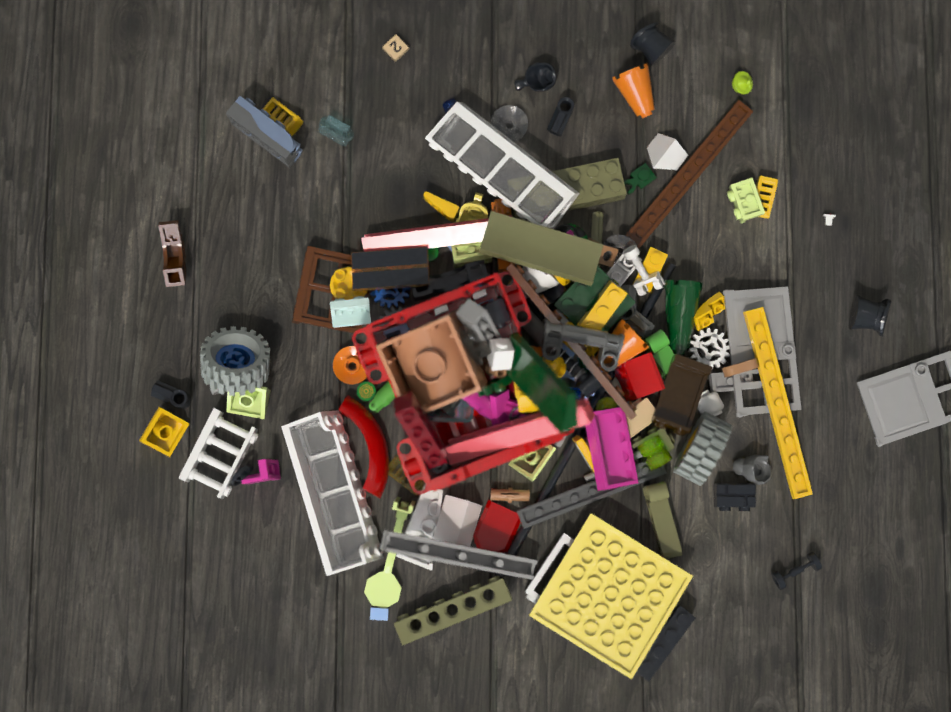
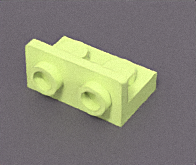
M753 178L730 185L727 195L730 202L734 203L735 209L733 211L737 220L739 219L741 223H744L746 220L765 214Z

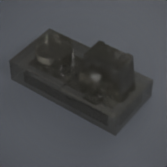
M466 324L460 326L459 332L462 343L477 367L483 365L482 358L491 354L489 344L486 340L475 343L477 339L473 330L469 331Z

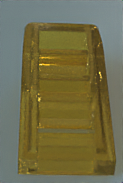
M395 456L389 464L388 475L417 496L418 494L412 490L410 483H405L408 479L405 474L401 479L398 478L403 472L402 466L395 475L392 473L398 464L401 465V460ZM418 480L414 487L417 490H422L425 481Z

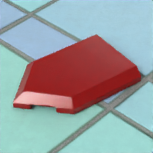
M488 500L473 534L476 547L501 553L507 552L521 523L518 514Z

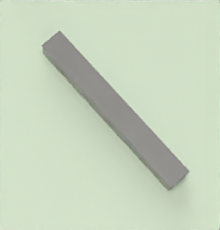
M384 530L380 550L531 580H534L535 564L538 562V560L389 530Z

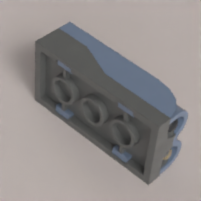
M239 96L226 112L230 123L287 167L291 168L302 153L303 149L300 148V144L291 138L280 121L276 120L274 122L269 118L270 114L263 109L258 110L252 100Z

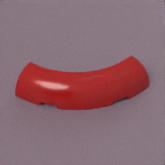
M347 395L338 410L359 428L366 440L369 451V470L363 490L381 499L389 473L387 442L379 423L371 412L359 401Z

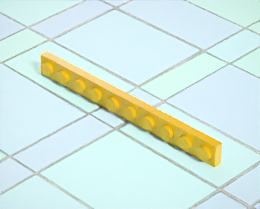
M764 307L745 311L743 314L754 356L759 365L758 371L792 499L812 495L810 481Z

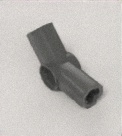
M623 285L621 288L636 302L620 319H624L634 331L645 339L652 334L655 325L637 311L636 288L631 285ZM628 312H632L631 316L625 318Z

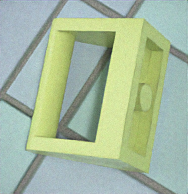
M482 242L451 245L454 268L479 260L490 263L492 262V256L479 253Z

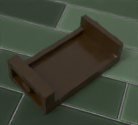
M675 354L672 357L664 380L665 389L660 392L651 422L661 429H673V433L680 436L691 433V425L707 377L711 374L713 367Z

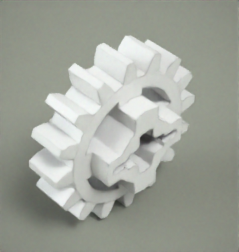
M707 328L705 333L703 330H700L699 336L696 334L693 336L695 341H690V345L693 346V348L688 349V352H693L690 359H696L700 363L712 367L715 365L716 368H719V362L722 364L726 363L727 361L724 357L730 356L726 352V350H729V346H726L729 340L722 338L724 333L718 335L717 329L711 332L710 328ZM709 337L708 341L700 342L702 338ZM709 345L711 346V349L713 350V351L710 352V353H708V349L705 348V347H707V346H709ZM713 356L719 357L715 361H710Z

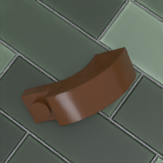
M178 220L159 222L158 227L164 257L163 274L166 287L185 285L186 257Z

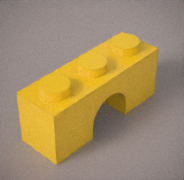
M609 280L599 294L596 303L584 314L576 326L601 330L628 293Z

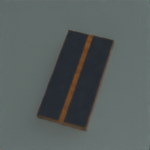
M428 247L351 253L353 291L430 286Z

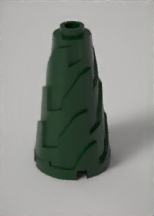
M664 280L669 347L673 350L674 354L684 355V352L690 348L691 335L695 323L694 316L698 310L703 282Z

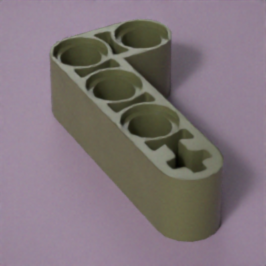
M665 481L644 486L643 492L661 557L667 560L682 556L681 545L668 502L669 492Z

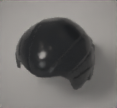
M547 62L532 64L527 68L524 79L514 81L516 91H520L528 86L536 92L550 90L556 83V69Z

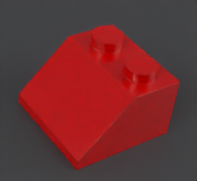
M652 352L626 361L614 369L616 378L619 380L624 392L623 396L627 402L665 389Z

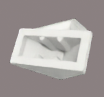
M659 133L646 148L652 166L655 169L677 171L688 156L676 139Z

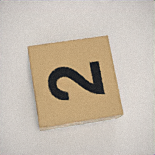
M395 35L383 46V50L396 62L409 50V47Z

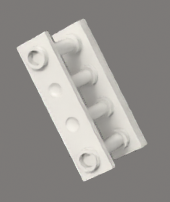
M213 408L179 479L185 482H189L190 479H196L218 490L217 497L224 499L225 496L228 497L232 490V486H230L231 479L237 473L250 445L256 442L259 434H257L258 429L254 427L247 431L224 420V417H222L224 413ZM221 426L245 438L241 449L215 437V434H213L215 429ZM213 444L236 455L237 457L233 465H227L207 455V452H205L207 445ZM203 461L228 473L224 483L222 484L197 472L196 467L198 463Z

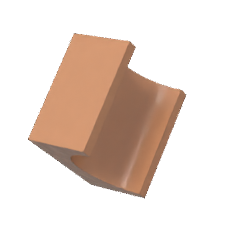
M457 309L411 331L385 339L376 346L397 396L412 391L425 413L481 391L488 383L468 334L456 315Z

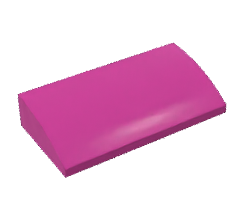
M620 407L594 411L595 416L591 424L585 426L597 490L638 484L626 414Z

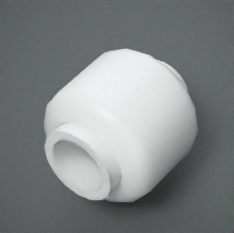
M709 390L702 392L697 407L700 414L702 415L705 411L713 416L723 413L724 404L717 392L710 393Z

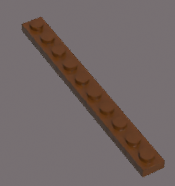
M740 100L737 101L625 235L631 238L628 242L630 246L637 245L639 249L754 111Z
M511 263L506 269L510 271L509 273L550 323L561 325L560 320L562 317L556 310L551 311L547 306L550 302L543 294L539 296L535 291L537 286L531 279L527 281L523 277V274H525L523 269L518 264L514 266ZM566 341L630 420L634 419L637 416L635 413L637 408L630 400L628 402L625 401L622 397L624 392L618 385L614 387L611 384V376L606 370L602 372L598 368L600 363L593 355L588 356L585 352L587 347L584 344Z

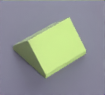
M255 387V392L250 393L247 390L245 395L240 396L239 392H235V396H229L228 392L227 412L265 419L271 390L267 387H261L260 389Z
M548 445L515 458L508 465L533 482L556 448Z

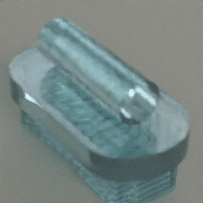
M331 115L321 118L319 122V133L328 138L330 137V139L342 146H347L354 136V132L350 129L349 125Z

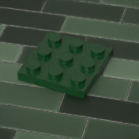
M597 266L592 286L574 282L557 299L554 305L577 325L584 314L596 303L599 294L609 280L614 283L616 282ZM627 294L601 331H609L636 301Z

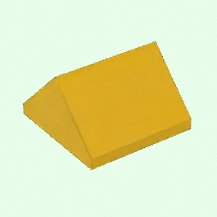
M159 407L139 441L170 457L190 423Z

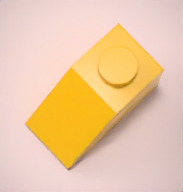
M650 247L642 263L648 275L661 271L668 254ZM639 273L637 274L635 280L641 278ZM652 282L646 284L648 287L647 292L649 293L653 288Z

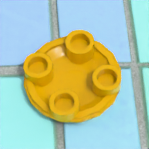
M345 267L334 272L330 281V289L335 299L343 298L350 300L357 296L364 297L368 288L353 289L352 273L363 272L362 270Z

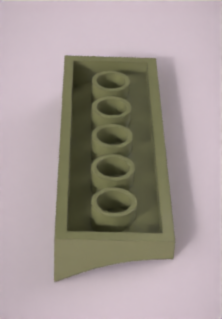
M491 211L479 253L592 286L604 244Z

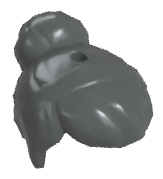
M753 454L746 458H738L732 464L733 471L736 474L743 475L748 481L756 485L765 484L772 479V468L768 464V455Z

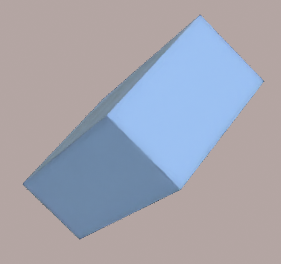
M371 607L370 620L388 621L389 608Z

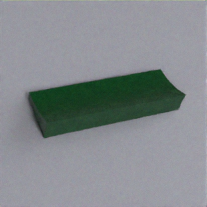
M518 332L512 334L511 344L514 349L512 367L507 369V375L559 433L578 427L575 392Z

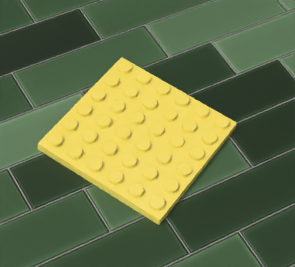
M590 513L529 616L632 679L693 576Z

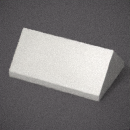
M445 495L432 539L471 546L482 505Z

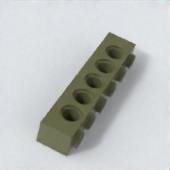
M493 577L488 580L489 584L481 586L480 583L469 587L471 591L463 594V591L452 594V599L448 601L442 598L433 602V607L427 609L425 605L416 609V614L409 616L406 613L397 617L398 621L394 623L402 646L512 601L513 598L505 578ZM486 589L493 590L495 596L492 600L484 597ZM471 596L476 599L475 607L467 606V597ZM450 604L457 606V614L452 615L448 612ZM435 611L439 614L440 619L438 622H433L430 619L431 612ZM413 619L421 621L422 626L420 629L417 630L412 627Z

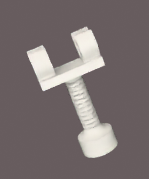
M632 245L623 251L625 258L632 260L641 276L633 284L639 296L647 294L648 287L646 284L650 282L653 283L656 290L664 288L662 286L664 285V279L660 276L659 271L648 275L638 257L640 251L637 245Z

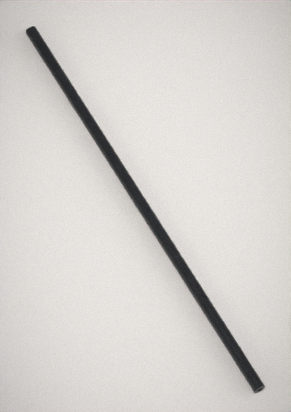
M667 262L660 276L664 280H669L676 266ZM653 288L640 311V314L645 318H648L664 288L658 290ZM615 370L609 372L607 371V373L612 378V380H610L611 383L613 382L616 376ZM603 386L595 392L590 401L593 412L596 411L598 401L604 398L607 392ZM585 425L574 430L535 503L548 499L576 448L572 438L577 435L582 437L586 430ZM521 526L506 554L517 555L532 526L525 529ZM495 573L494 577L499 576L501 579L505 577V574Z

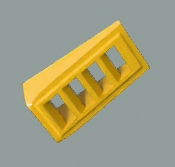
M273 97L263 108V110L270 114L269 118L274 122L276 120L280 121L291 136L303 124L302 119ZM278 106L276 110L272 114H270L274 107Z
M759 176L757 179L756 189L759 197L762 200L768 201V203L761 202L766 211L764 215L758 217L769 219L778 184L777 179ZM762 184L771 186V188L764 187ZM760 191L767 192L770 194L769 196L760 194Z
M427 191L424 192L423 197L427 203L450 222H455L460 211L458 205Z

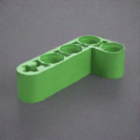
M660 329L643 341L649 346L645 351L647 353L652 352L658 370L665 379L672 357L675 354L669 347L670 341Z

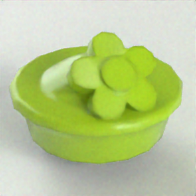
M744 71L738 72L732 80L733 89L737 93L748 94L753 86L751 76Z
M604 397L596 404V411L617 408V403L612 397Z

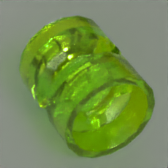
M659 435L650 438L637 447L641 455L647 457L646 463L651 471L658 469L673 459L669 451L663 449L664 443Z

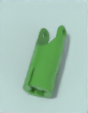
M389 380L380 388L374 399L369 403V408L374 413H378L383 407L390 404L394 400L393 398H396Z

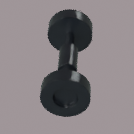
M813 551L807 554L808 563L794 567L784 576H781L777 570L771 573L772 579L779 590L786 588L784 582L786 578L790 576L792 578L804 572V569L812 566L816 572L822 569V565Z

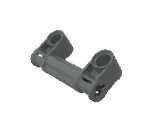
M546 320L543 329L541 351L547 360H555L560 355L562 341L600 347L599 363L604 370L612 371L618 365L624 343V334L614 335L609 334L608 331L565 323L560 325ZM548 346H555L554 352H545ZM607 356L613 357L612 362L608 364L603 363L604 358Z

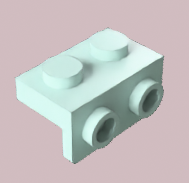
M357 296L350 300L339 298L330 302L332 325L334 328L371 323L369 298Z

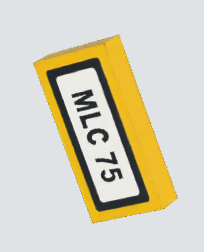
M578 435L573 437V442L590 470L594 473L590 449L582 437Z

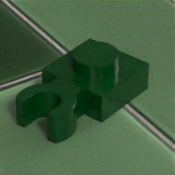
M646 163L630 174L632 179L624 181L625 185L631 186V190L627 194L631 195L637 186L642 190L656 180L657 177Z
M508 375L502 379L496 377L489 381L481 391H478V395L482 397L483 395L488 396L494 391L496 393L502 392L513 381Z

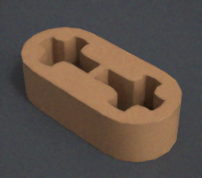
M754 358L724 367L722 371L724 377H729L756 369L759 365L757 359Z

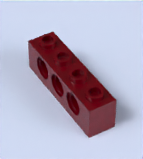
M411 391L393 398L394 414L427 467L431 469L447 463L446 446L414 393Z

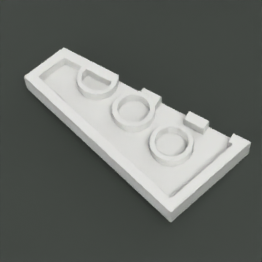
M431 490L419 495L404 534L429 539L433 538L441 510L443 490L435 492ZM396 554V557L432 571V560Z

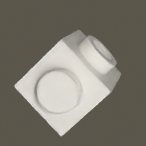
M490 339L487 359L491 370L511 369L514 349L510 339Z

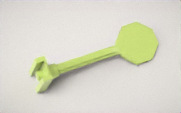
M397 496L392 508L397 511L394 532L401 533L404 521L407 520L408 514H412L416 501L412 500L410 505L404 501L400 503L401 497ZM388 552L384 571H380L367 579L364 593L372 606L388 608L399 600L402 587L395 575L392 574L396 553Z

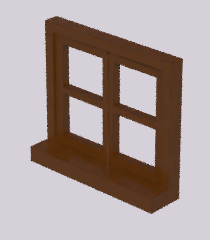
M307 246L292 323H304L354 334L355 331L362 329V325L334 328L332 325L331 308L328 318L307 314L311 290L332 294L330 286L313 283L317 260L322 259L339 263L338 269H341L342 264L352 266V255ZM363 268V272L373 271V268ZM370 288L367 289V293L364 296V298H368ZM332 294L331 302L335 300V297L333 296V294Z

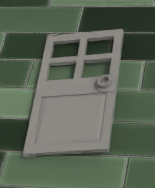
M788 287L723 291L731 365L755 358L743 312L764 307L777 360L788 359L790 378L783 379L784 385L791 384L793 403H789L790 410H801ZM740 373L733 375L736 417L741 418L747 415L769 413L765 394V406L743 408L741 388L763 387L761 381L741 383Z
M951 351L857 382L878 447L951 422V414L945 416L938 397V393L951 389V383L935 388L928 365L944 360L951 378Z

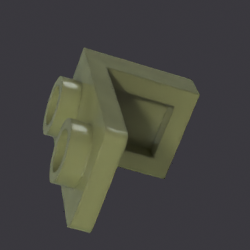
M658 427L648 431L649 436L643 439L639 436L631 441L633 449L657 436L665 452L675 448L673 445L675 440L670 433L667 434L665 429L659 430Z

